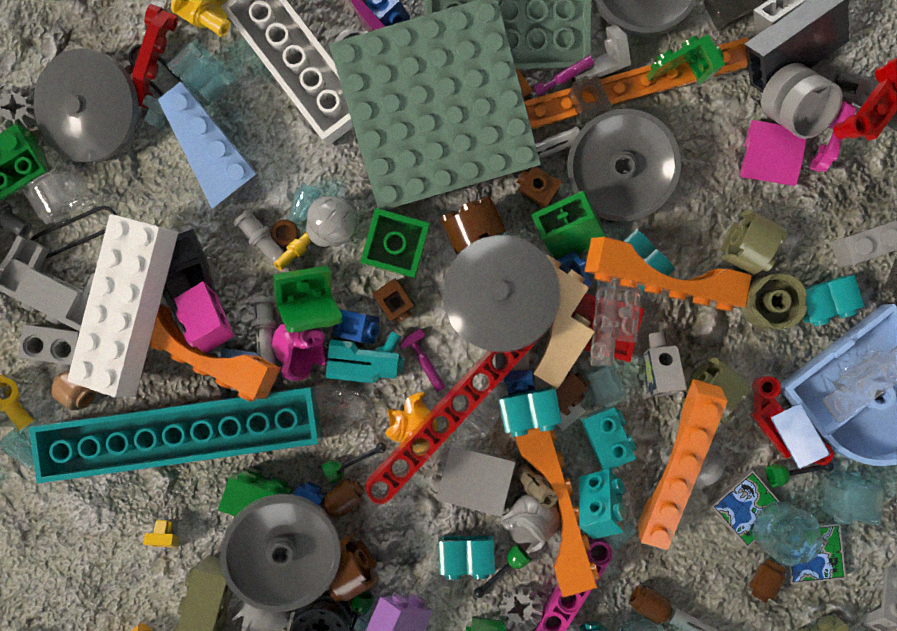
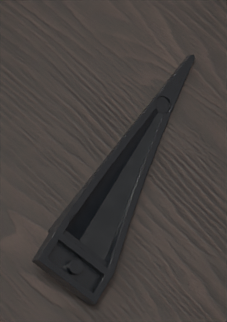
M194 229L177 235L162 293L177 319L176 311L178 308L174 298L201 282L206 283L215 291L207 256L204 254ZM179 321L184 331L186 332L185 326ZM229 340L207 353L220 357L222 349H231ZM217 384L224 398L238 397L239 391L232 387L231 389L224 388Z

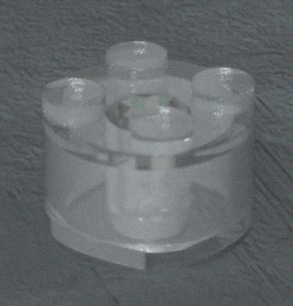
M65 166L66 172L58 174L56 170L50 171L27 185L29 190H23L41 222L48 224L54 221L56 225L61 224L71 218L69 213L74 210L84 211L95 204L93 201L94 196L76 166Z

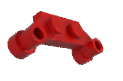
M149 4L145 13L144 23L147 29L132 73L138 105L149 109L153 102V93L149 92V85L151 79L154 80L158 74L159 65L157 60L159 54L164 53L167 45V38L165 36L168 30L174 32L178 24L177 15L165 12L162 7Z
M897 58L890 60L887 65L875 70V78L879 82L855 115L849 116L845 121L834 126L833 132L837 139L865 137L870 141L878 138L897 111Z
M762 376L755 379L752 383L754 404L753 411L749 415L779 453L788 459L791 454L771 420V417L784 411L775 399L781 391V385L774 377ZM765 383V386H766V387H765V389L763 390V389H762V385ZM824 443L830 455L813 463L818 465L830 463L833 459V449L831 446Z

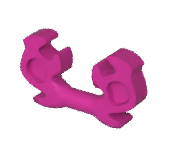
M842 101L836 118L828 128L834 129L837 123L843 122L849 116L854 115L857 108L853 107V104ZM834 132L827 145L822 144L818 147L819 151L816 156L813 155L809 169L817 172H826L833 160H837L842 140L837 139Z

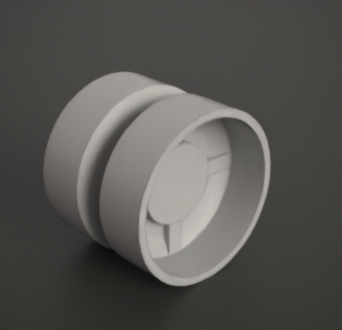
M792 63L781 68L768 81L762 94L761 107L768 117L799 138L807 139L820 134L834 121L841 108L843 95L841 88L837 84L820 76L817 72L801 63Z

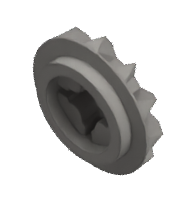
M12 86L8 90L2 89L3 93L0 95V123L6 128L14 124H18L26 129L29 128L36 121L34 94L25 88ZM14 102L24 106L21 109H17L16 114L7 110V108L14 106Z
M524 586L512 588L509 593L503 595V601L499 605L500 619L511 631H532L538 626L543 616V604L536 592ZM517 600L522 605H528L523 610L524 619L518 613L513 614L514 610L517 609Z

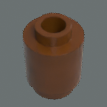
M347 478L326 494L327 497L322 502L333 518H337L339 515L343 517L364 501L363 494L365 490L358 480L352 481Z
M766 558L763 564H759L748 585L753 589L751 594L767 603L768 599L775 601L787 578L784 576L787 569Z
M637 585L628 601L635 612L656 625L667 622L673 610L669 599L648 586Z

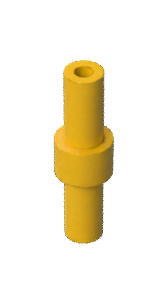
M307 232L299 239H294L287 246V251L274 262V266L278 270L282 271L294 258H300L307 251L306 247L312 242Z

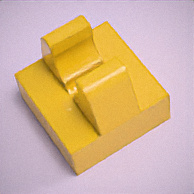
M156 520L154 532L144 534L143 545L179 548L180 537L172 534L173 522H169V520Z

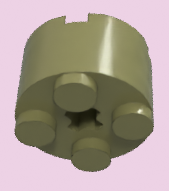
M746 210L740 215L744 219L739 224L734 222L729 228L721 246V250L725 252V255H721V259L750 274H757L761 270L767 272L773 267L776 260L774 255L778 247L785 242L788 232L783 230L782 226L753 210Z
M781 273L763 275L751 280L746 306L741 309L748 322L757 328L765 330L790 328L799 323L806 313L807 293L803 284L791 275Z
M710 358L707 361L711 364L706 367L700 365L693 372L686 383L687 390L684 391L688 393L693 379L721 387L728 402L720 422L726 424L733 417L734 409L738 403L748 396L750 387L746 385V380L743 376L717 358Z

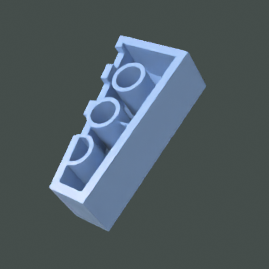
M179 82L158 99L212 209L257 174L255 169L183 82Z

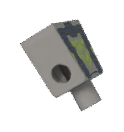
M665 332L649 334L651 349L642 354L647 398L671 396L687 390L678 347L667 346Z

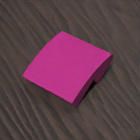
M751 119L744 147L747 149L739 175L744 178L796 186L806 139L797 137L780 124Z

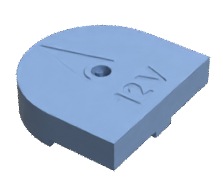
M885 304L874 310L780 383V393L791 407L802 404L823 443L830 445L834 453L851 460L875 466L897 464V306L895 304Z

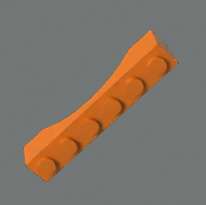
M607 237L591 238L584 271L595 274V280L611 282L612 279L620 280V286L637 288V285L645 286L644 291L648 293L661 294L662 291L669 292V298L686 300V297L693 298L692 303L709 306L711 302L716 304V309L733 312V307L745 308L752 277L750 274L730 269H711L703 275L688 280L674 279L661 274L649 266L637 254L630 243Z
M160 303L149 343L150 347L159 351L166 350L171 353L170 358L193 365V371L204 376L210 375L216 378L215 383L224 388L231 389L232 387L239 391L238 396L245 400L254 402L255 399H267L281 369L280 367L258 355L222 358L204 353L196 346H190L174 321L169 307Z
M695 379L692 380L683 404L680 424L668 464L657 488L646 501L637 524L641 543L666 550L669 549L728 402L721 387Z
M539 427L528 429V434L515 437L520 456L544 477L557 496L561 517V542L553 568L561 595L566 597L597 588L595 580H599V574L595 563H589L586 553L591 551L586 534L581 535L578 527V523H580L579 509L577 506L572 507L569 497L574 495L569 478L564 479L561 468L565 467L561 451L556 452L553 441L557 440L555 430L540 431Z

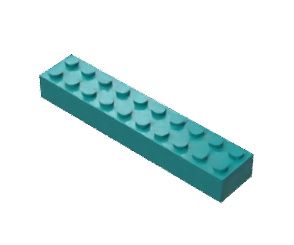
M315 386L269 392L267 399H255L254 402L238 396L29 427L36 484L315 445L323 440Z

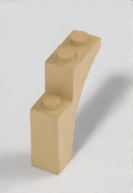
M547 255L559 279L560 301L557 314L550 327L546 345L532 371L534 375L558 389L594 331L589 327L591 322L578 313L575 317L571 316L589 288L583 284L585 278L573 270H570L569 274L560 270L561 263Z

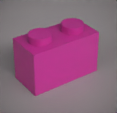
M201 282L174 298L178 308L176 315L186 328L184 336L190 346H196L204 353H207L235 336L217 293L206 283Z

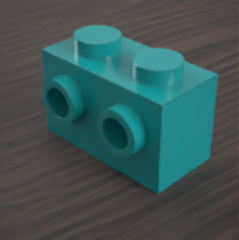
M608 405L580 417L602 470H611L636 460L633 451L637 450L631 435L626 436L623 425H626V421L620 409L616 410L615 407Z
M610 469L579 477L580 528L592 539L624 532L626 511L623 506L622 495L625 494V487L622 480L617 478Z

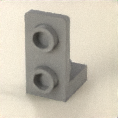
M617 25L606 28L607 39L604 43L607 53L594 58L595 65L574 77L579 84L595 81L599 77L609 73H616L622 68L631 65L627 35Z
M892 567L885 569L881 608L864 614L863 625L875 631H897V569Z

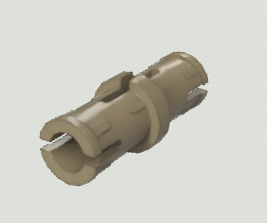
M522 465L516 470L515 476L517 480L524 485L527 494L534 496L541 503L542 507L549 508L556 503V493L547 486V482L542 476L536 475L528 465Z

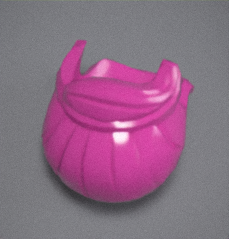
M284 324L277 328L273 335L272 348L275 357L283 364L281 369L283 372L282 376L291 381H301L309 376L314 363L322 366L326 364V350L323 345L325 334L320 329L314 328L302 332H288Z

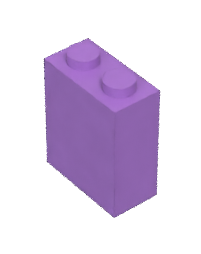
M394 594L393 597H380L366 631H425L433 610L424 604V599L410 594L409 597Z

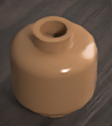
M70 370L57 375L53 381L51 392L56 401L72 411L85 409L91 405L96 397L95 390L68 382Z

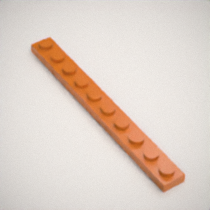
M748 37L717 45L723 52L725 65L713 77L748 67L745 43L749 41ZM685 62L663 75L648 81L646 76L651 70V65L526 100L524 103L532 130L697 82L688 63Z

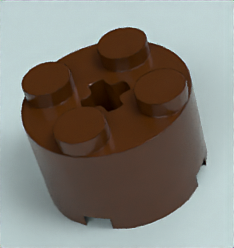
M490 196L477 202L474 200L460 207L461 210L455 213L454 211L440 218L456 254H459L467 246L480 239L501 235L506 232L503 221Z
M352 533L339 540L340 562L337 573L329 585L330 595L335 602L341 600L349 601L379 582V576L373 575L372 569L376 567L370 551L362 540L356 542L353 539L356 535Z

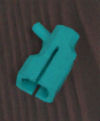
M391 332L384 347H377L375 350L360 349L356 342L330 340L328 358L371 362V364L330 360L327 361L326 378L374 383L381 377L397 379L398 374L403 375L405 358H400V353H393L402 336Z

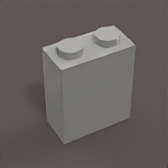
M450 442L448 449L443 448L439 463L444 465L442 476L436 474L432 490L437 492L436 500L502 517L515 466L514 458Z

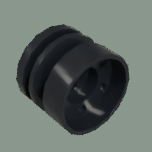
M327 589L311 603L296 609L289 631H350L352 624L351 608L347 601L335 602ZM320 619L325 620V624L320 623Z

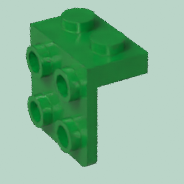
M709 34L700 39L696 35L681 44L682 48L673 53L672 49L659 55L656 58L657 62L650 66L651 70L646 77L648 81H651L687 62L699 85H702L709 81L725 65L723 52L719 46L714 45Z
M328 265L273 274L275 304L288 332H302L308 329L330 327L342 323V314L331 292V271Z

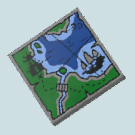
M751 469L745 472L709 504L747 549L789 513Z
M828 522L782 527L788 583L793 585L846 579L840 523Z

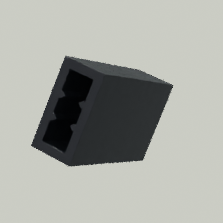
M807 0L746 42L745 51L750 85L763 93L768 81L781 68L792 63H801L811 68L849 42V1Z

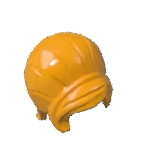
M416 392L410 395L405 400L403 412L394 409L388 410L389 428L386 430L385 435L390 440L400 442L401 444L431 412L422 401V398L427 395L425 392ZM437 419L433 422V429L435 431H438ZM416 439L413 443V451H424L427 446L426 439Z

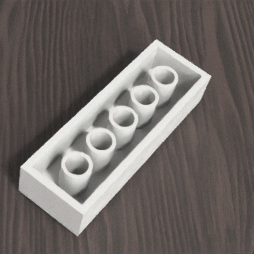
M228 0L221 6L240 34L327 147L353 128L334 61L287 0Z
M110 214L68 382L112 397L136 396L178 235L177 231Z

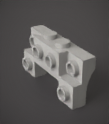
M18 235L8 255L0 264V291L21 301L20 306L35 313L40 311L46 314L45 319L58 325L64 323L80 331L95 273H92L83 291L40 269L50 249L27 237Z

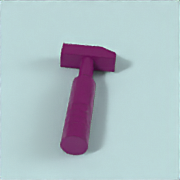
M588 55L556 74L554 79L543 85L540 82L535 85L534 91L538 97L546 95V91L557 84H563L595 65L592 57Z
M419 329L404 338L400 348L404 349L409 345L412 346L423 371L435 391L439 392L446 388L428 356L423 353L417 343L419 339L425 336L423 331Z

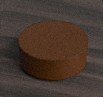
M286 219L277 221L271 229V238L277 245L287 248L294 239H299L300 236L297 225Z

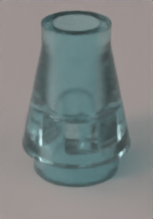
M302 182L300 187H296L287 218L298 225H302L307 218L309 206L320 197L322 192Z
M15 428L0 440L2 452L24 465L27 469L34 465L31 442L24 431L20 432Z

